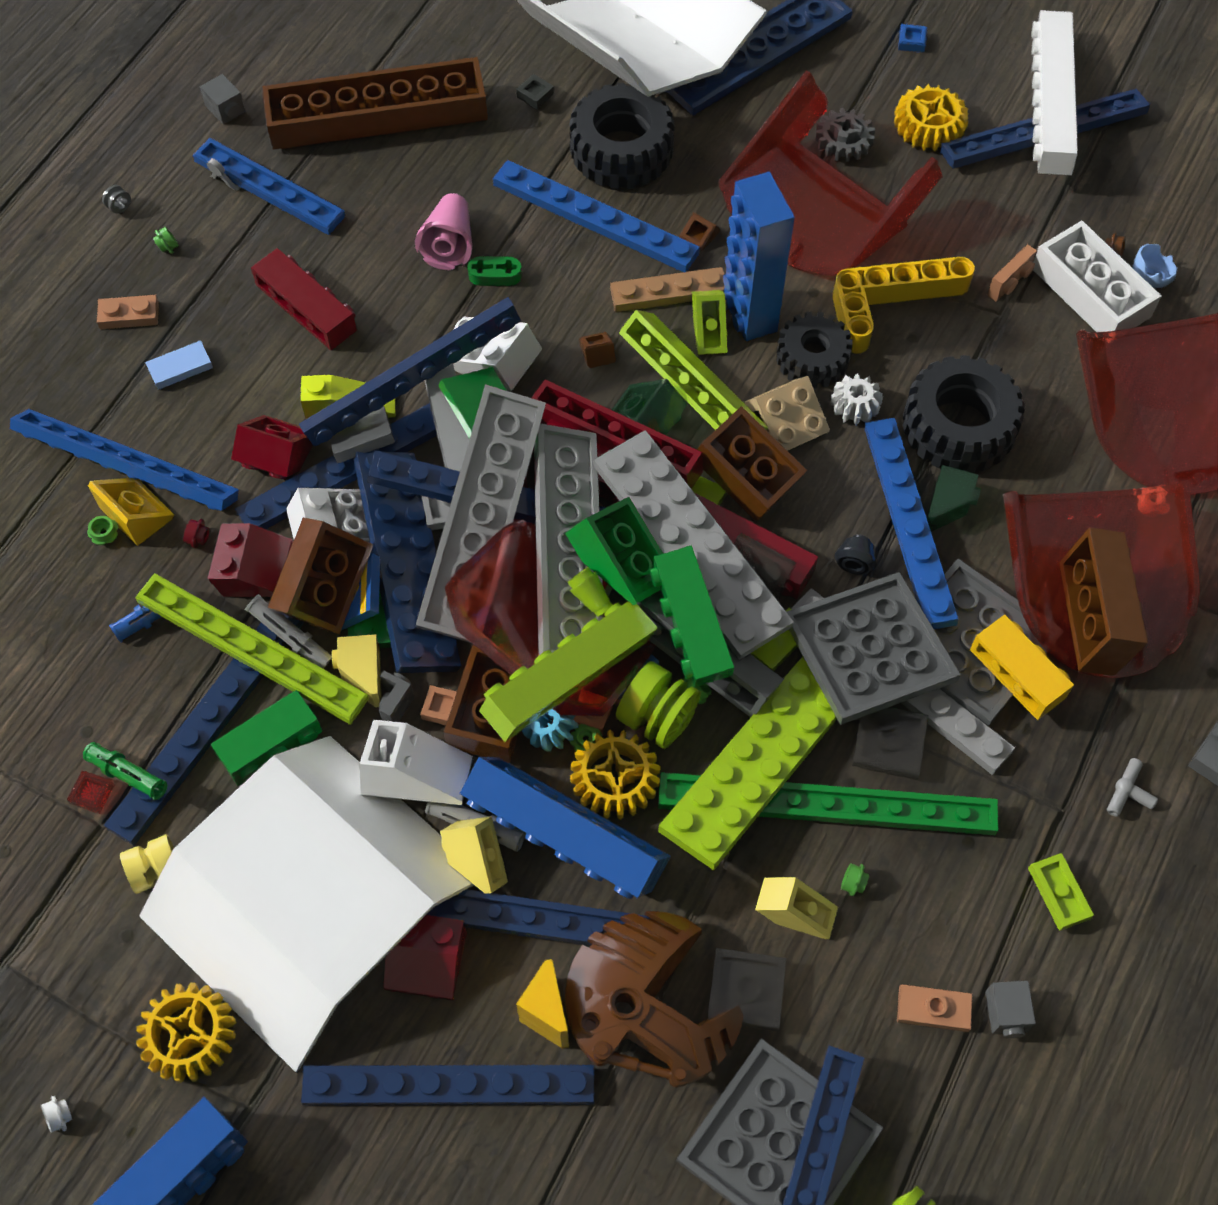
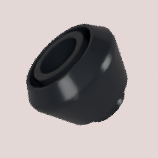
M854 535L847 538L834 555L838 566L852 574H867L874 570L877 565L875 546L868 537L863 535Z

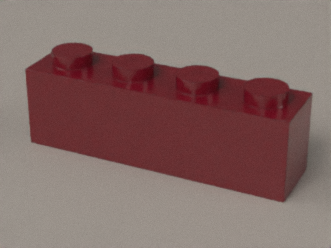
M276 248L251 267L256 286L329 350L334 349L357 331L354 319L356 315L353 309L347 303L342 304L337 300L331 289L328 287L323 288L310 271L302 270L291 255L286 256Z

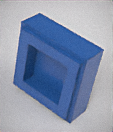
M901 24L898 50L924 53L927 27Z

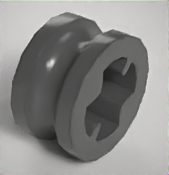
M119 185L108 187L102 196V203L115 214L124 212L131 202L130 194Z

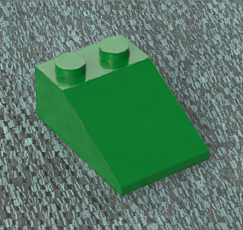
M630 497L585 518L565 533L581 561L592 571H596L599 577L632 605L661 590V587H654L649 569L654 568V556L661 555L663 552Z

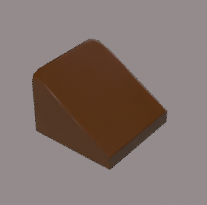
M693 212L679 237L699 246L700 250L703 251L718 235L720 229L715 224Z
M607 332L579 338L588 368L615 362L614 345Z

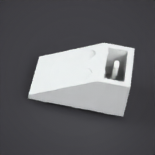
M463 317L460 321H458L454 329L471 320L473 317ZM518 323L511 330L501 333L490 340L485 346L475 349L462 357L460 361L453 363L455 371L461 374L493 367L506 390L512 391L542 348L528 324Z
M297 488L286 509L294 539L304 517L324 521L370 543L360 489Z
M373 720L359 764L361 795L462 805L464 796L459 793L469 776L473 756L408 723Z

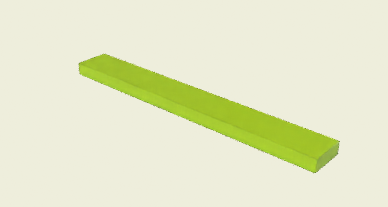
M155 573L135 597L137 603L292 692L297 690L301 697L350 725L369 700V696L365 692Z

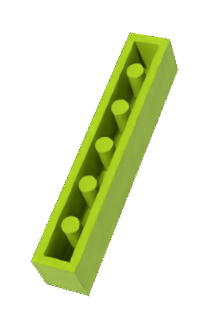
M640 310L634 311L619 334L715 430L741 406L766 430L769 428L657 316Z
M629 601L622 606L619 602L614 604L605 612L603 619L600 621L597 618L592 619L581 629V634L576 637L573 633L568 635L558 644L557 650L551 652L549 649L544 651L534 660L535 665L529 669L522 666L509 677L510 681L502 686L499 682L484 694L486 700L479 711L504 742L647 643L658 628L638 604L632 605Z

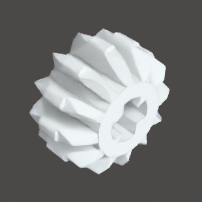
M857 373L854 379L846 375L842 382H837L834 386L831 403L834 406L835 415H843V422L851 419L857 425L861 419L867 423L871 420L872 416L876 417L879 413L883 396L879 392V383L870 384V376L866 379H860Z

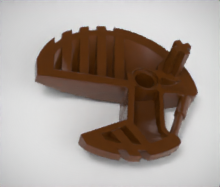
M645 911L644 915L650 919L635 913L627 914L620 918L625 924L612 920L603 925L602 929L606 931L605 934L595 931L588 938V942L592 945L590 947L582 945L571 964L566 983L565 1005L572 1034L584 1054L597 1066H605L608 1063L632 1071L639 1070L669 1079L670 1085L675 1088L691 1084L712 1071L710 1063L715 1060L718 1066L725 1059L727 1054L724 1047L727 1043L730 1050L732 1049L741 1030L744 1015L738 1004L732 1009L695 1024L676 1010L655 999L654 997L700 937L702 929L685 917L672 913ZM626 1002L632 1007L633 1012L622 1014L615 1008V1004ZM625 1039H629L665 1062L670 1067V1070L639 1061L638 1058L616 1051Z

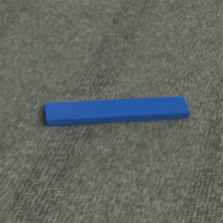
M209 138L193 155L194 162L209 169L207 163L210 159L217 160L225 168L224 173L232 183L327 235H330L345 218V212L341 208L212 138Z

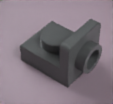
M383 671L380 678L383 688L389 692L382 697L379 704V712L382 721L399 722L415 698L411 682L399 673L392 675Z

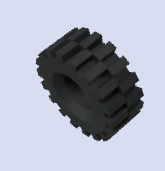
M810 311L805 312L804 318L798 314L794 316L793 322L788 320L785 323V327L780 331L776 361L777 365H781V373L783 375L788 373L789 381L808 376L813 389H817L818 383H822L823 388L828 387L830 380L835 384L839 381L840 375L844 376L849 365L853 340L850 339L851 333L849 329L844 331L845 324L842 321L837 324L835 323V316L830 315L827 319L823 317L824 312H818L817 316H812ZM809 343H816L823 346L826 351L812 353L803 346Z

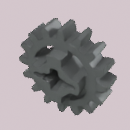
M844 108L840 109V113L831 110L829 117L822 115L821 122L817 123L815 142H819L818 149H826L825 156L827 157L834 154L836 161L840 157H844L846 162H849L851 156L859 160L861 153L867 155L869 148L873 147L875 128L871 127L872 121H864V113L858 116L855 115V109H852L850 113H846Z

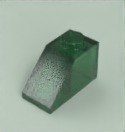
M942 465L927 516L931 532L966 516L970 504L976 506L981 488L976 487L978 474Z

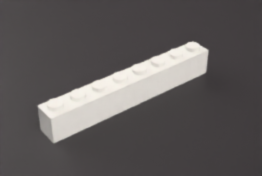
M1040 11L1038 22L1034 21L1032 27V38H1034L1032 44V55H1034L1032 72H1034L1032 89H1037L1034 90L1032 106L1035 107L1033 113V124H1035L1033 143H1037L1034 147L1033 161H1038V173L1072 175L1077 157L1073 13Z

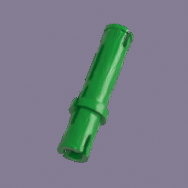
M91 742L85 747L83 759L100 768L101 772L107 777H116L129 786L147 794L154 800L160 799L166 793L167 782L126 760L125 755L121 752L110 751L97 742ZM109 761L117 764V767L110 764ZM132 774L140 777L141 780L136 779Z

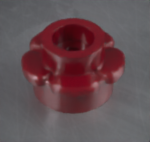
M191 519L188 522L183 537L184 543L190 544L192 548H198L199 544L205 545L210 532L209 527L205 525V520L200 519L196 521Z

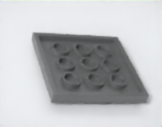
M957 559L944 575L956 609L958 624L957 626L934 629L961 676L958 682L939 689L989 726L1012 698L1013 694L970 651L976 635L1005 614L1011 621L1019 624L1034 645L1040 646L1047 655L1059 640L1063 631L960 559Z
M900 572L786 612L794 622L789 631L840 725L958 682L961 676Z
M761 1039L681 1152L677 1162L733 1205H783L818 1080ZM853 1105L850 1108L824 1205H833L883 1129V1127Z

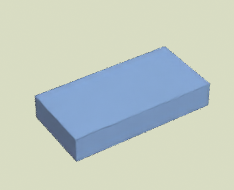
M201 341L145 362L158 390L213 368Z

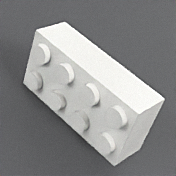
M1083 221L1040 245L1033 262L1035 263L1033 270L1108 344L1151 318L1161 298V295Z

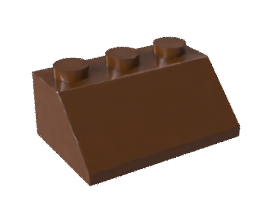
M742 406L707 437L697 449L702 452L703 470L756 522L807 472Z

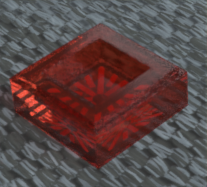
M82 770L67 801L74 806L100 814L115 784L112 780Z

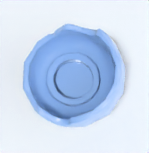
M1145 244L1140 247L1132 268L1153 288H1163L1173 282L1177 274V267L1173 262V256H1163L1160 251L1161 246L1158 244Z

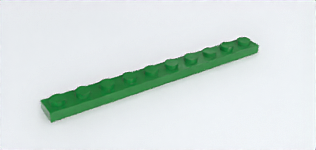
M661 772L658 809L672 810L701 775ZM786 782L758 816L996 835L998 832L997 799Z

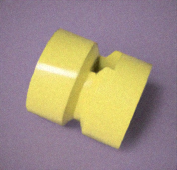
M167 834L149 841L145 849L137 846L120 853L124 872L135 894L153 888L174 849L172 841Z

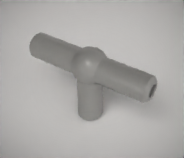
M1130 759L1122 778L1116 782V791L1107 808V812L1112 816L1120 815L1128 797L1149 809H1153L1158 802L1155 796L1134 785L1143 766L1139 759Z

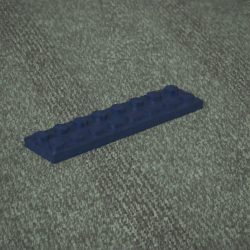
M786 0L766 13L765 17L722 72L666 90V92L694 116L852 19L853 10L841 0Z
M357 451L356 457L353 459L370 543L374 544L372 553L380 556L379 588L396 673L457 672L461 667L456 639L415 627L436 557L432 530L427 527L422 496L367 483L374 451L367 453ZM380 451L416 460L414 453Z

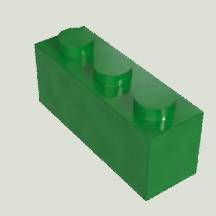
M295 690L211 743V746L236 785L239 786L245 783L273 755L313 742L318 734L322 732V729L314 713L299 692Z

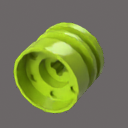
M651 661L638 672L628 686L618 705L616 719L635 731L648 721L644 737L648 740L656 738L655 744L662 749H666L682 734L690 723L700 700L701 691L693 686L687 689V682L682 679L675 682L669 688L672 673Z

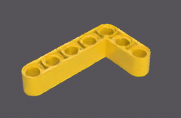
M952 257L849 268L838 272L833 290V302L838 323L842 321L845 324L844 331L849 329L851 333L850 339L853 340L851 352L860 354L869 348L873 333V320L869 305L962 295L970 287L975 270L973 262L965 257Z

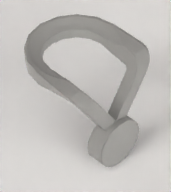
M210 159L207 163L208 168L213 172L210 177L215 179L217 176H220L230 188L239 190L241 187L232 183L227 177L222 164L215 159Z

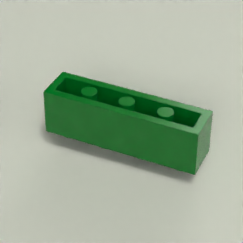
M692 545L654 556V568L649 569L651 579L655 588L661 587L664 598L660 599L661 608L665 618L671 617L674 629H670L675 648L681 647L685 657L680 662L686 680L692 678L694 687H698L733 676L734 665Z

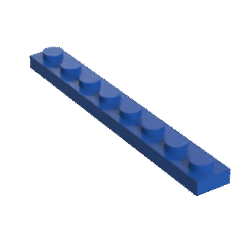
M509 160L504 163L493 177L494 186L679 271L687 272L699 255V246Z
M31 409L10 418V429L22 433L26 438L40 440L52 448L63 449L73 453L78 458L89 459L107 469H115L125 473L130 478L151 483L158 489H166L179 494L184 499L195 500L205 504L212 510L222 511L238 500L239 489Z
M895 418L865 423V433L916 601L933 629L957 626L958 616L896 420Z

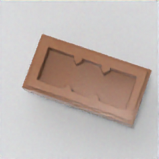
M901 984L898 996L897 1023L969 1032L971 1029L972 994Z

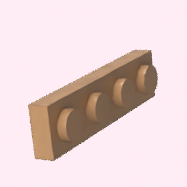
M718 267L611 282L610 290L615 312L692 302V292L721 290L724 293L723 268Z

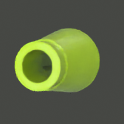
M589 567L583 569L567 582L572 588L570 592L594 612L597 617L613 606L596 571L592 572Z

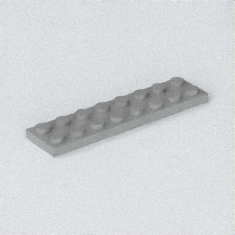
M485 384L415 627L478 645L545 409V402Z
M540 424L534 444L539 655L548 649L551 652L557 650L558 644L568 635L573 633L576 637L581 634V629L592 619L597 618L600 621L604 618L603 614L597 617L594 612L570 592L572 588L567 583L588 566L581 561L565 533L585 518L599 512L598 472L593 466L594 459L597 458L596 433Z
M646 430L594 459V468L619 501L630 497L663 554L692 545L725 642L739 660L793 626V620Z

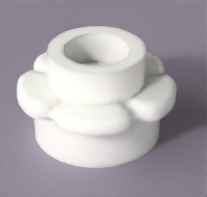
M52 1096L51 1101L41 1105L42 1111L51 1133L62 1129L64 1132L67 1129L66 1122L71 1121L72 1117L65 1099L58 1102L56 1097Z

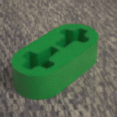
M480 256L471 259L467 266L469 280L471 283L479 286H512L517 284L522 278L521 263L514 257ZM479 269H483V273H478ZM507 269H512L511 273L507 274Z

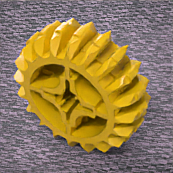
M927 84L924 89L917 85L914 91L908 90L907 94L899 100L894 114V123L898 130V135L904 137V142L911 141L913 148L917 145L922 146L923 151L928 147L932 148L935 152L938 147L941 148L942 143L961 138L968 124V108L965 107V100L959 99L958 93L951 94L949 88L946 90L940 89L939 85L936 88H931Z
M609 730L605 739L597 733L594 736L595 744L585 740L583 747L586 751L577 749L575 758L578 761L571 762V770L574 773L570 775V782L576 785L573 788L574 795L582 796L580 800L583 806L592 803L591 810L595 813L603 809L604 818L606 819L610 817L611 811L617 812V817L620 820L623 818L624 810H628L629 814L634 816L636 814V805L645 809L648 804L646 798L653 799L656 795L654 788L659 787L660 778L656 776L660 774V766L654 764L657 756L655 752L648 753L649 744L647 742L638 745L639 737L637 734L628 740L624 730L620 733V737H614L613 731ZM608 755L605 763L596 765L595 769H590L598 759ZM619 755L629 757L633 762L624 761ZM612 764H615V770L618 776H620L618 777V785H616L615 777L611 773ZM641 779L640 783L633 790L623 794V788L627 784L635 783V780ZM592 784H596V787L609 789L612 795L599 791Z
M190 983L185 992L181 984H176L175 994L173 995L167 990H162L161 993L164 1000L160 1003L155 999H150V1005L154 1008L152 1013L148 1011L141 1012V1017L147 1021V1024L136 1026L137 1032L144 1035V1037L136 1041V1044L140 1049H145L140 1057L144 1062H150L148 1068L153 1073L160 1071V1077L164 1080H168L173 1075L177 1083H182L187 1073L189 1079L194 1082L198 1080V1070H202L206 1076H209L212 1073L209 1064L214 1062L218 1066L223 1065V1060L218 1055L220 1052L231 1053L232 1048L225 1041L236 1038V1033L228 1029L236 1024V1020L233 1016H228L232 1008L228 1003H222L223 996L219 992L212 994V989L207 985L203 986L199 991L196 983ZM187 1007L179 1017H170L176 1011ZM205 1009L211 1012L213 1018L212 1036L202 1030L204 1021L202 1016ZM189 1026L198 1036L190 1034L187 1037L184 1034L183 1038L174 1028L182 1031L184 1028L188 1030ZM162 1029L166 1030L171 1036L168 1044L170 1050L167 1056H164L160 1046ZM203 1047L196 1055L186 1058L189 1051L193 1048Z

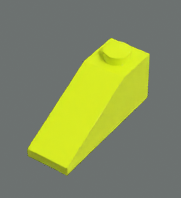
M335 375L301 376V404L305 418L308 419L366 382ZM395 398L384 405L388 417H396Z

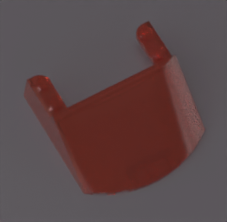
M805 71L718 182L726 206L732 215L731 196L734 195L735 181L770 171L795 217L788 266L813 274L837 276L841 270L856 268L907 227V220L943 175L937 160L931 157L924 167L918 169L911 176L895 198L886 206L799 144L808 135L819 118L825 114L828 107V99L825 93L818 88L813 75L809 71Z

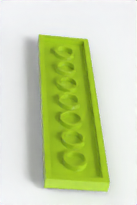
M804 657L797 662L759 712L751 716L659 825V833L712 870H715L837 720Z

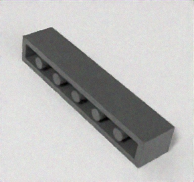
M609 584L607 585L605 591L612 605L619 602L622 606L628 602ZM662 590L637 604L658 628L649 641L681 664L680 660L685 659L681 647L676 649L672 641L670 629H674L671 617L665 618L660 599L664 598ZM726 643L734 665L733 676L707 683V685L751 717L759 712L784 679L751 654L739 660Z

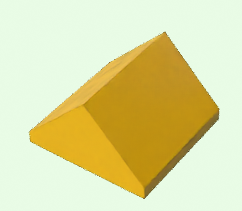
M139 479L90 481L88 485L99 508L111 520H114L118 527L137 546L174 517V514Z
M550 959L544 961L516 1005L521 1023L560 1048L569 1047L568 1031L553 961Z

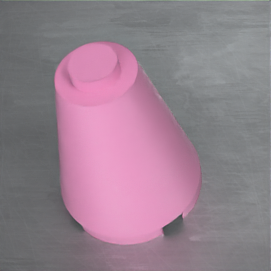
M458 194L445 195L416 235L415 248L417 252L420 251L424 256L423 260L428 265L441 270L455 269L456 265L462 264L463 266L470 259L472 238L468 203Z

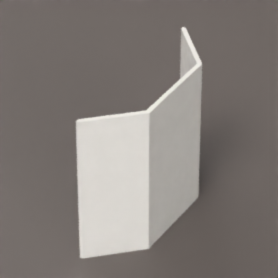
M517 0L530 16L647 97L722 72L767 13L765 9L750 0H566L548 6L539 0Z
M331 736L273 755L173 849L140 914V918L216 993L219 992L223 996V1000L295 1072L301 1068L337 1005L434 906L474 886L473 883L448 864L446 853L441 844V835L399 798L361 795L360 762Z

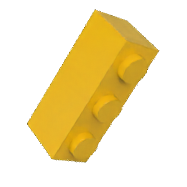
M1005 614L976 635L970 651L1037 720L1065 700L1074 686L1068 674L1061 668H1057L1047 658L1045 651L1040 646L1034 645L1024 634L1021 626L1011 621Z

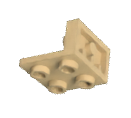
M808 376L790 381L744 402L752 412L759 410L763 422L769 427L767 431L787 451L828 433L830 430Z

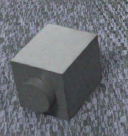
M223 74L200 86L205 106L223 125L245 112L241 93Z
M1028 981L994 982L985 991L992 1034L1003 1033L1004 1038L1007 1039L1026 1036L1025 1032H1028L1036 1024Z

